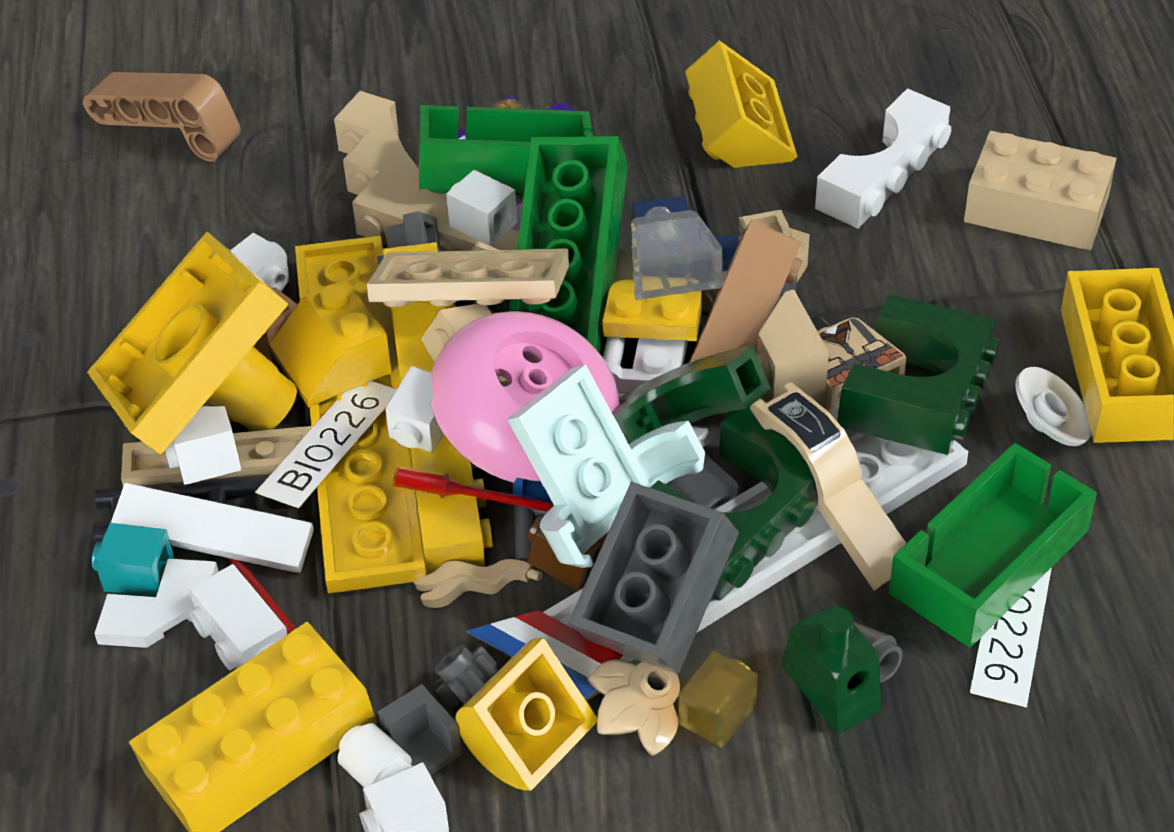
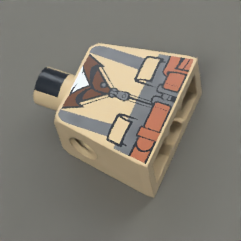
M821 316L810 318L829 351L825 397L826 410L839 405L842 386L854 363L900 375L905 374L906 356L904 353L859 318L851 317L832 326H829Z

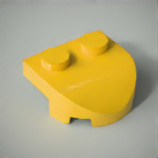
M638 279L619 280L610 287L603 318L604 337L697 341L699 323L702 324L701 288L693 282Z

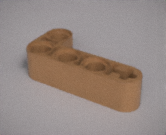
M112 72L83 99L84 108L89 116L100 124L180 128L193 153L208 162L215 161L241 134L240 124L222 87L214 78L205 74Z

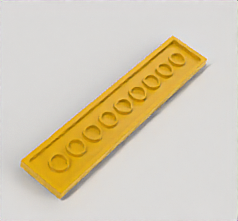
M381 236L295 246L300 301L308 293L347 279L387 335L392 372L372 380V382L398 389L401 381L391 307L384 305V302H369L367 283L378 268L377 256L384 255ZM363 384V385H360V386L366 388V387H368L369 385ZM343 393L310 406L312 428L337 400H342ZM385 409L317 486L328 594L414 582L417 578L426 576L415 490L393 486V476L396 467L412 469L410 448L399 444L395 439L389 437Z

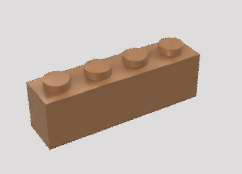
M753 220L749 222L742 234L688 363L717 353L753 345L757 354L758 333L780 301L781 297L779 295L784 283L793 284L803 260L796 257L802 243L801 241Z

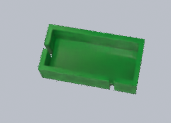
M420 105L419 189H428L438 194L448 193L453 185L459 183L473 170H476L515 189V194L524 196L531 137L593 136L589 111L467 107L465 139H457L458 106Z
M1014 443L928 523L927 532L921 529L893 556L889 594L971 648L1089 531L1097 492L1059 470L1053 476L1048 506H1044L1051 464Z

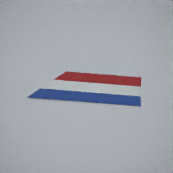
M539 610L466 631L511 657L531 639L544 638L573 683L586 698H589L596 689L588 682L590 674L602 663L620 660L623 656L612 649L588 641L575 629Z

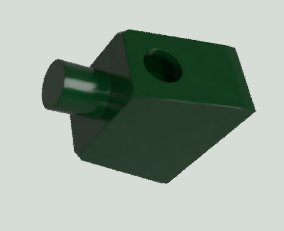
M830 605L797 622L791 628L781 666L837 735L880 713L879 656L876 649L853 624L852 614L842 607Z

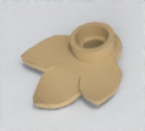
M622 660L604 662L590 674L588 682L605 695L598 709L597 731L599 734L619 735L637 730L642 745L652 756L661 752L671 742L678 728V717L673 705L680 692V681L677 674L643 661L638 665H634ZM648 677L658 679L663 684V689L655 690L651 688L648 684Z

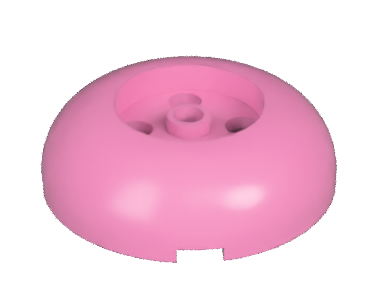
M508 311L494 313L468 323L458 330L444 345L430 375L433 391L432 410L438 425L450 443L465 458L482 470L513 483L517 478L534 481L541 480L507 421L510 416L575 366H587L611 412L619 405V397L608 365L599 352L583 336L559 321L529 312ZM502 375L509 385L503 387L497 377Z

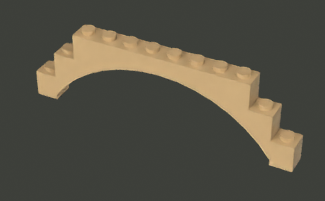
M359 91L334 118L338 149L348 153L343 159L347 191L358 195L352 202L357 234L364 237L381 236L382 243L388 245L386 229L390 226L403 224L404 214L420 211L436 218L441 251H471L478 240L450 227L446 193L438 194L428 189H419V169L404 150L398 137L395 102ZM790 228L794 239L802 242L796 255L797 258L803 260L797 274L798 282L808 266L810 234ZM510 229L492 247L499 250H511L516 238L519 237V232ZM636 250L618 251L615 282L623 279L644 280ZM727 271L712 274L710 276V288L701 289L702 312L709 314Z

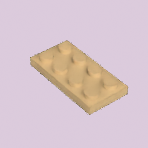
M568 249L387 253L367 283L369 302H384V305L389 307L405 306L412 301H430V304L434 306H447L456 303L458 300H476V303L480 305H494L501 303L504 299H522L526 304H542L548 302L551 298H556L569 267Z

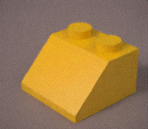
M347 279L304 295L269 344L270 351L290 381L296 385L298 393L308 407L392 372L386 332Z

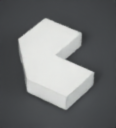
M168 558L156 597L107 594L94 633L97 643L101 645L147 648L164 638L163 633L185 619L191 622L189 612L194 609L189 588L218 572L216 562Z

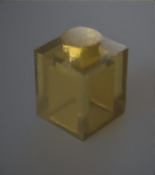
M712 651L679 693V725L724 748L756 706L758 674L751 671L743 662L736 659H728Z

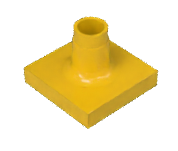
M206 232L87 373L130 433L160 455L205 402L210 406H225L228 418L233 422H238L250 432L272 430L290 411L296 398L297 388L254 345L289 304L232 251L209 232Z

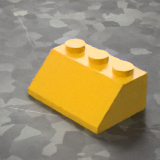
M720 40L685 71L690 88L688 94L693 100L696 111L695 120L700 126L703 137L702 146L710 157L715 160L721 159L733 168L792 162L798 157L774 79Z

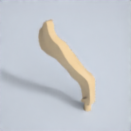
M504 559L488 567H480L462 561H449L443 563L435 572L415 579L414 584L419 591H430L421 595V601L424 606L439 608L450 604L466 591L495 594L513 580L528 582L529 579L540 581L543 573L535 570L533 565L515 559Z

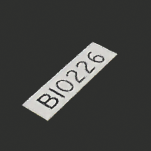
M370 381L365 383L369 385L366 388L358 386L344 392L342 400H337L255 493L299 508L387 407L397 389Z
M1051 569L981 637L970 693L1027 708Z

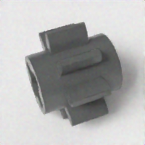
M465 645L457 646L446 654L435 667V672L440 677L435 682V685L438 687L436 692L451 709L461 701L465 704L498 672V669L495 667L497 663L482 646H479L473 653Z

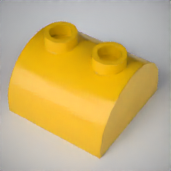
M534 638L528 641L458 710L456 723L459 726V733L464 743L488 771L514 788L531 791L597 723V717L545 639Z

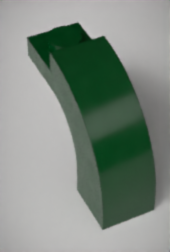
M751 345L707 356L657 376L619 398V405L611 413L627 443L630 444L639 437L668 424L681 421L692 423L712 415L745 409L771 388L755 349Z

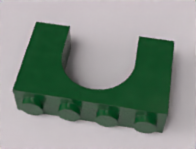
M889 294L878 315L876 332L904 353L906 363L926 368L938 375L912 377L854 363L841 389L837 422L846 430L948 455L955 438L964 439L970 413L974 414L980 389H984L990 365L995 363L1000 339L993 337L996 319Z
M751 405L745 409L733 411L720 423L719 455L761 480L771 490L772 495L762 504L752 509L741 512H723L738 530L739 534L712 595L719 601L734 587H742L750 578L754 567L766 556L770 558L775 555L780 549L784 538L796 526L800 528L808 522L818 503V493L814 477L801 453L784 435L773 429H764L751 411ZM659 480L650 487L693 502Z

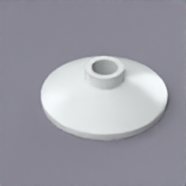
M1028 367L1019 373L1015 382L1016 393L1021 406L1026 412L1029 423L1036 430L1044 432L1052 439L1068 446H1080L1091 437L1084 403L1065 381L1054 373L1039 367Z

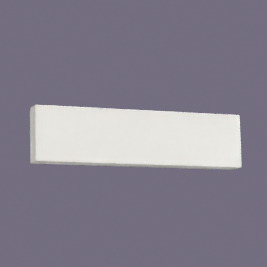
M128 483L124 484L111 523L167 529L171 546L299 574L301 573L314 531L313 525L310 522Z

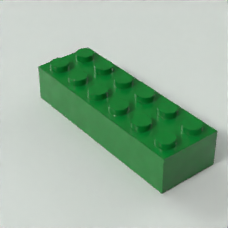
M619 136L531 137L517 250L568 249L569 267L556 298H551L548 302L542 304H526L522 299H510L509 311L529 312L559 321L583 336L603 357L607 337L603 335V318L608 293L616 279L628 167Z

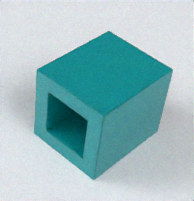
M110 523L103 540L96 543L92 554V567L98 572L103 591L156 597L168 558L174 559L167 529Z

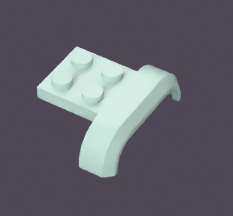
M586 365L572 367L507 419L554 504L542 518L540 528L558 561L563 564L581 568L594 565L589 554L584 555V553L610 530L631 481L650 488L658 480L666 484L678 477L696 474L703 469L705 451L689 421L665 425L628 444Z

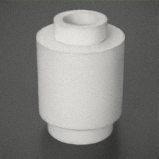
M374 723L351 728L339 743L338 763L363 787L413 767L411 765V757Z

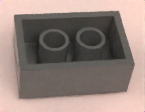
M631 481L568 624L588 641L679 675L738 537V530L723 512Z

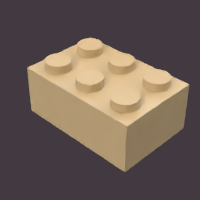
M990 131L969 182L964 222L1091 251L1109 198L1116 157L1102 155L1093 151L1064 147L1051 142L1018 137L1009 133Z

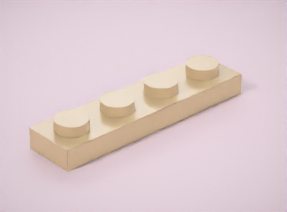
M312 426L233 433L241 471L209 479L273 473L312 429ZM144 442L123 443L121 471L123 487L125 483L146 486L183 482L180 467L170 469L166 451L160 455Z

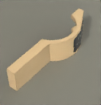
M790 382L780 390L782 395L768 403L760 399L753 403L750 409L764 429H773L784 435L801 453L816 483L818 493L817 508L875 591L890 581L893 556L906 542L862 480V470L856 451L844 429L825 408Z

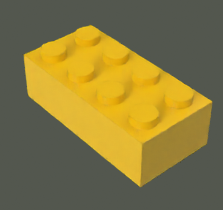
M1159 268L1068 271L1061 314L1093 443L1174 440V317Z
M307 621L130 740L129 744L145 775L188 832H220L339 749L342 737L351 728L358 725L364 726L369 723H376L377 721L366 688Z

